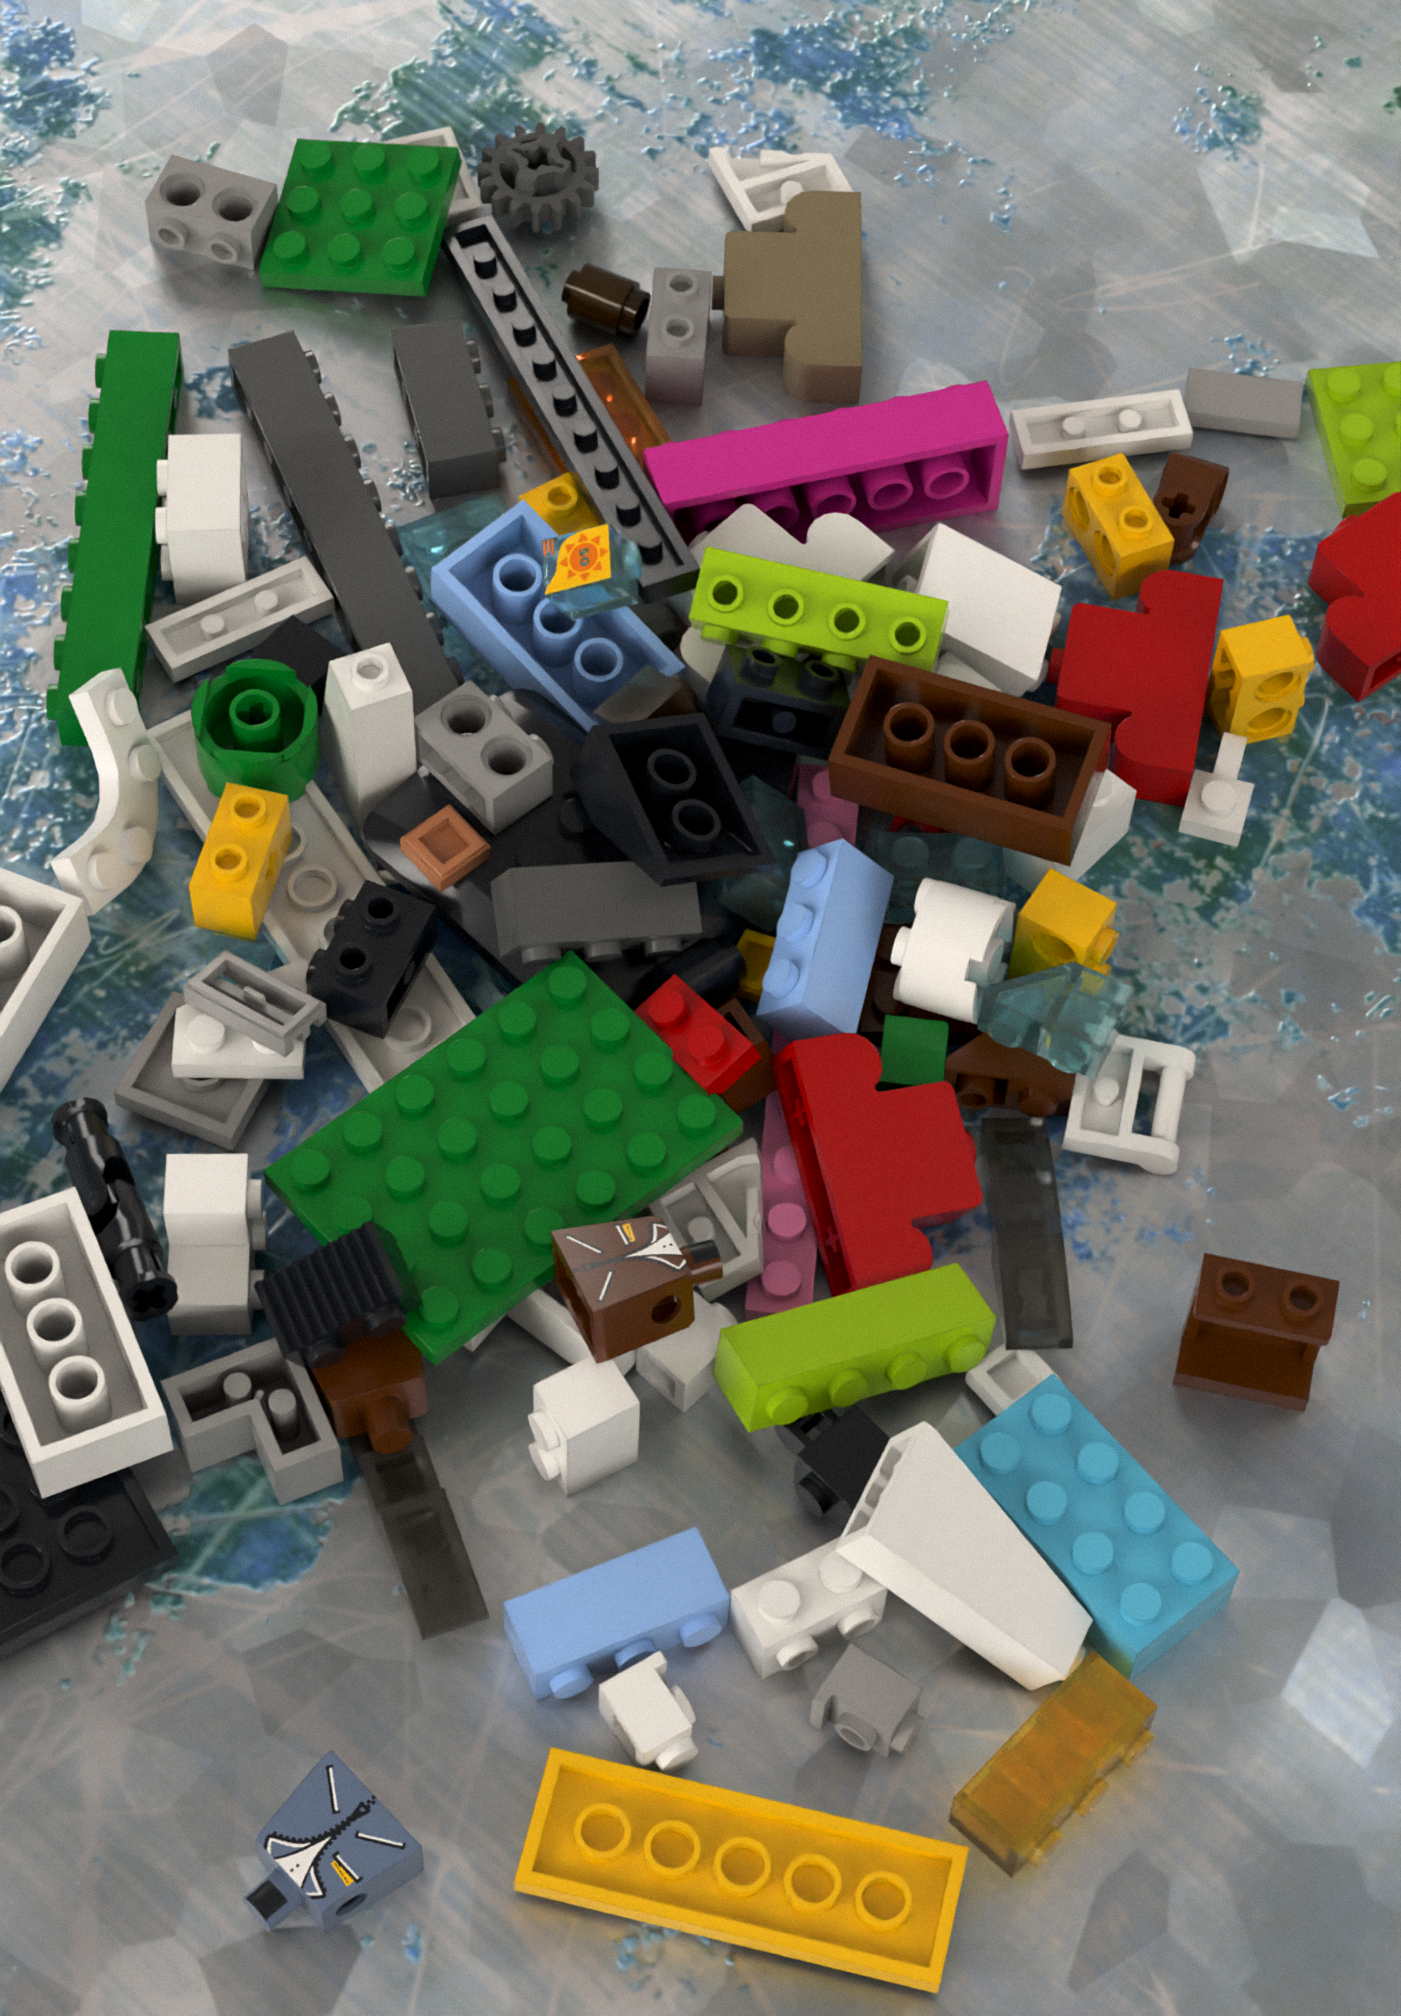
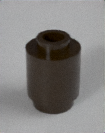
M590 263L585 264L580 272L573 270L569 274L561 297L562 302L567 304L568 317L616 336H621L623 332L632 336L638 333L646 318L651 299L649 292L640 289L639 282Z

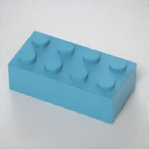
M1054 1373L953 1449L1091 1616L1093 1621L1085 1639L1126 1684L1130 1683L1228 1604L1240 1570Z

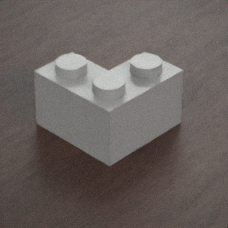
M275 1337L160 1381L167 1417L191 1473L256 1449L280 1506L344 1481L340 1446L305 1368L283 1357Z

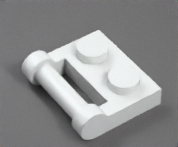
M1085 1028L1062 1149L1139 1164L1147 1172L1157 1175H1168L1176 1172L1180 1157V1148L1175 1144L1185 1083L1194 1075L1196 1055L1191 1050L1177 1045ZM1143 1069L1155 1071L1160 1076L1150 1136L1132 1133Z

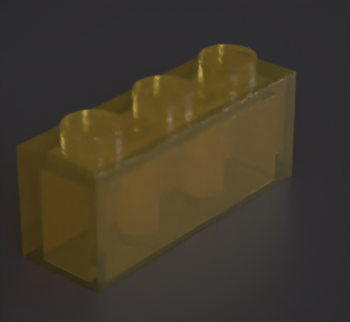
M1093 1650L954 1796L948 1822L1011 1878L1028 1861L1038 1868L1049 1858L1062 1841L1064 1835L1058 1829L1074 1812L1082 1818L1086 1817L1099 1804L1110 1788L1105 1778L1120 1762L1128 1769L1133 1767L1153 1744L1156 1736L1150 1732V1728L1158 1705Z

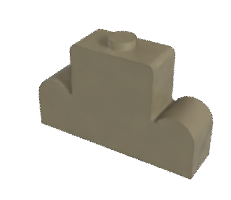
M801 192L793 196L786 205L784 232H728L725 236L723 276L713 275L712 310H723V353L728 356L783 357V387L790 396L799 401L859 404L862 376L861 192Z

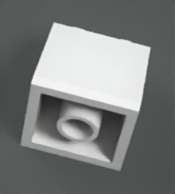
M939 522L893 567L892 581L888 587L949 601L950 612L938 660L949 651L1006 694L1021 697L1026 691L1034 692L1042 683L1049 667V661L1044 658L1048 642L1052 639L1060 624L1061 614L1056 609L1062 586ZM858 666L857 672L862 674L865 667Z

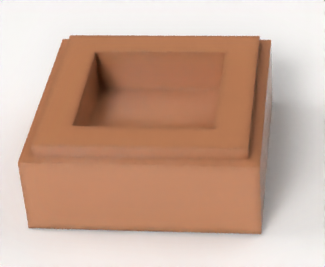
M450 804L400 838V850L440 892L446 890L490 858L491 846Z

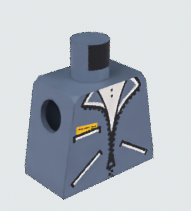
M330 1750L259 1832L255 1839L258 1857L270 1875L246 1894L242 1900L253 1917L269 1932L298 1907H301L320 1929L329 1931L423 1872L422 1846L345 1763Z

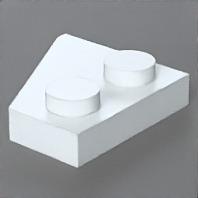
M727 147L709 149L708 165L746 231L776 232L783 230L786 205L793 196L801 192H854L832 154L804 152L793 155L779 150L761 149L760 159L726 157Z
M299 959L268 972L309 994L310 985L306 984L309 959ZM236 984V986L244 988L242 985ZM265 998V1002L277 1007L278 1009L288 1013L291 1016L295 1015L290 1011L280 1007L279 1005ZM186 1004L176 1008L171 1063L173 1077L304 1079L306 1039L303 1042L297 1039L293 1040L294 1050L287 1057H284L195 1007Z
M752 1137L704 1163L646 1207L650 1216L661 1218L664 1221L678 1248L710 1239L715 1242L722 1261L723 1277L719 1280L695 1286L701 1297L707 1302L764 1272L762 1157L758 1145Z

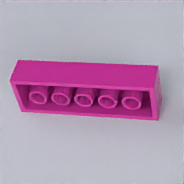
M986 380L966 385H951L945 389L911 396H896L886 401L852 408L841 407L831 412L797 419H782L772 424L742 430H726L717 435L682 442H667L657 447L644 449L643 472L687 547L697 535L704 531H713L737 509L747 503L755 505L796 540L806 544L810 525L815 519L829 513L848 514L860 521L874 534L998 509L1009 433Z

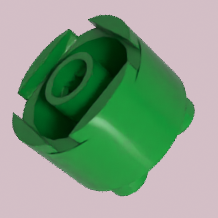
M246 659L227 665L225 674L217 677L211 683L209 678H207L199 686L193 698L191 718L198 765L202 776L207 782L209 791L216 797L221 798L226 783L229 782L288 795L289 803L298 800L304 794L306 785L317 772L322 753L317 699L310 685L308 688L297 678L296 671L286 664L267 659Z

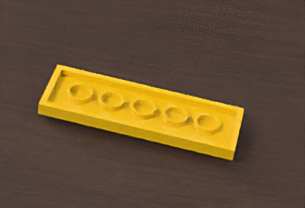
M551 1747L516 1872L514 1890L938 1994L969 1847Z

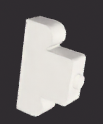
M749 503L742 505L713 531H704L697 535L688 546L700 569L705 548L708 546L888 587L892 581L895 550L860 521L848 514L835 512L824 514L815 519L808 528L806 544H802L755 505ZM695 589L667 597V605L679 619L690 627L682 636L679 660L686 666L684 680L697 695L698 703L696 705L711 717L706 694L725 646L702 640L700 638L702 630L693 628L689 620ZM738 639L736 646L742 648L762 645ZM798 652L796 660L802 662L809 655Z

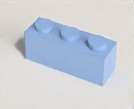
M843 838L797 854L796 861L791 869V881L783 912L777 923V935L768 970L763 977V989L756 1017L791 1041L838 1033H856L894 876Z
M696 1526L503 1602L504 1629L535 1700L539 1701L551 1695H554L557 1699H565L586 1690L593 1683L594 1678L616 1669L622 1672L658 1651H664L681 1643L685 1647H695L712 1640L722 1631L723 1626L728 1625L730 1596Z

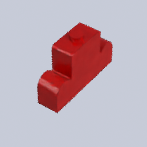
M1401 492L1391 494L1360 516L1352 514L1342 520L1331 535L1318 543L1308 580L1310 588L1329 605L1316 649L1317 661L1323 670L1358 703L1401 674Z
M1161 570L1152 573L1143 580L1135 612L1077 603L1071 610L1065 648L1052 647L1046 683L1058 685L1054 708L1111 724L1110 744H1112L1108 770L1137 791L1135 799L1185 807L1194 770L1224 579L1174 570Z
M838 1033L792 1041L771 1058L770 1063L831 1296H839L930 1270L933 1263L932 1247L927 1237L919 1229L952 1223L978 1207L983 1201L974 1165L976 1161L975 1143L969 1131L964 1129L953 1086L949 1082L940 1081L878 1092L875 1089V1085L879 1082L882 1073L881 1058L876 1047L867 1038L856 1033Z

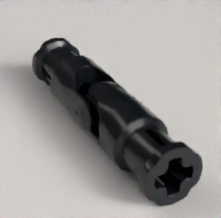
M89 1097L65 1102L56 1109L51 1117L52 1133L55 1140L65 1146L67 1151L64 1161L73 1187L77 1189L110 1275L118 1282L120 1287L118 1295L126 1315L130 1320L140 1322L161 1317L169 1312L177 1303L179 1298L177 1294L178 1287L174 1277L163 1270L161 1265L163 1249L141 1195L136 1190L135 1180L120 1143L114 1137L109 1136L107 1131L109 1126L107 1121L108 1114L105 1106L97 1099Z

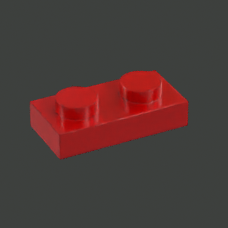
M676 974L633 1011L673 1050L672 1059L709 1096L713 1093L720 1096L762 1058L751 1041Z

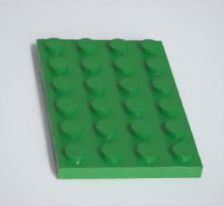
M572 950L561 956V961L551 963L263 1170L265 1184L324 1247L328 1242L337 1241L340 1236L347 1235L352 1229L361 1228L364 1223L371 1221L394 1235L397 1240V1246L402 1251V1257L407 1263V1269L411 1273L413 1282L418 1288V1293L423 1299V1305L406 1313L408 1322L400 1329L434 1366L438 1365L555 1276L551 1239L552 1231L631 1219L743 1134L744 1121L716 1093L709 1096L672 1059L673 1050Z

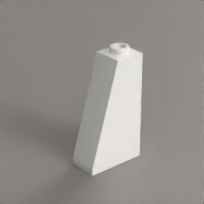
M390 642L329 661L320 725L321 749L361 839L365 819L370 812L413 773L417 772L412 689Z
M923 1421L890 1438L834 1550L1029 1691L1058 1680L1064 1681L1071 1677L1082 1663L1086 1653V1648L1082 1643L1093 1621L1091 1616L934 1427Z

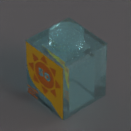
M610 523L542 540L544 595L571 620L639 603L638 579L643 575L641 554L637 546L633 542H629Z

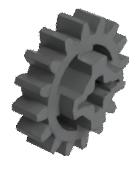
M544 123L537 124L535 133H527L521 125L515 126V137L512 139L500 133L495 136V148L484 147L482 150V163H479L477 166L478 187H480L482 204H492V216L495 219L509 214L510 227L517 228L524 220L531 222L533 232H539L542 222L548 221L556 230L562 229V217L568 216L570 219L579 221L581 219V206L592 208L594 205V192L599 190V168L596 167V154L594 151H584V138L580 136L570 141L566 140V128L564 127L558 128L554 134L546 133Z

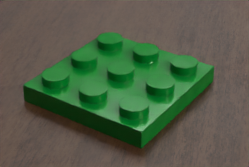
M297 139L258 272L263 286L426 297L462 164L458 147Z

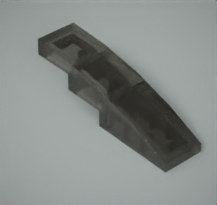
M1046 1117L981 1118L980 1143L987 1178L985 1201L992 1237L991 1265L1005 1349H1072L1073 1328L1068 1274Z
M410 1419L407 1421L413 1437L411 1442L400 1451L390 1454L375 1452L368 1433L347 1438L346 1441L401 1590L423 1641L489 1619V1613L445 1488H441L423 1435H419L414 1419Z

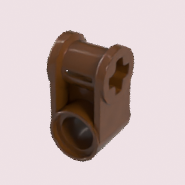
M1177 451L1171 452L1152 502L1175 540L1170 564L1185 563L1191 560L1197 553L1211 518L1215 517L1222 501L1229 477V467Z

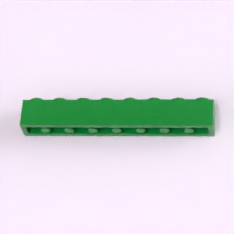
M109 330L106 353H97L95 383L96 388H101L100 398L90 399L88 411L89 432L94 434L93 444H84L82 450V477L84 480H88L86 491L78 490L75 498L76 526H81L80 537L70 538L68 545V570L70 574H74L73 585H64L61 593V619L63 622H67L66 633L56 634L54 641L55 671H60L58 684L48 685L46 697L47 719L57 721L61 745L89 746L69 695L100 672L121 668L128 687L136 698L138 711L140 710L148 649L144 626L150 624L152 619L161 544H157L155 510L156 507H162V498L167 497L158 495L157 460H168V435H176L184 376L179 333Z

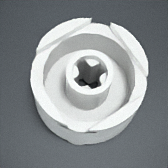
M925 877L916 895L914 912L917 915L912 929L901 927L893 945L891 963L901 966L895 981L893 998L917 1008L964 1022L978 1024L977 1019L983 1021L990 1012L1006 973L1008 964L1001 962L1004 941L1011 944L1014 942L1017 925L1016 903L959 885Z

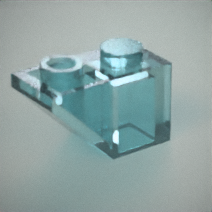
M1071 962L988 985L982 997L977 1029L987 1033L994 1041L1003 1046L1019 1047L1043 1057L1063 1072L1079 1073L1095 1080L1126 1021L1134 987L1076 962Z

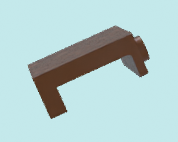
M1204 1253L1182 1327L1173 1385L1304 1412L1309 1401L1316 1358L1321 1346L1328 1345L1332 1336L1340 1281Z

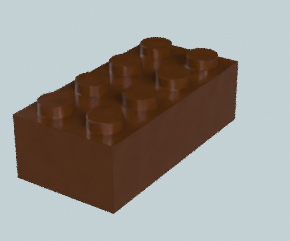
M869 655L828 758L830 794L839 799L1070 867L1109 762L1111 724Z

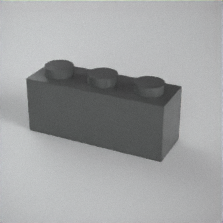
M459 318L391 329L393 369L430 500L497 488L498 463L507 461L506 446L501 428H491L488 418L494 417L493 402L488 383L478 384L476 374L481 373V364L475 339L465 340Z
M633 861L510 868L490 882L500 958L522 957L524 966L549 965L554 961H561V954H565L570 950L574 953L583 952L585 962L613 960L623 956L622 950L642 948L646 958L668 957L681 953L684 943L703 933L696 882L660 887Z

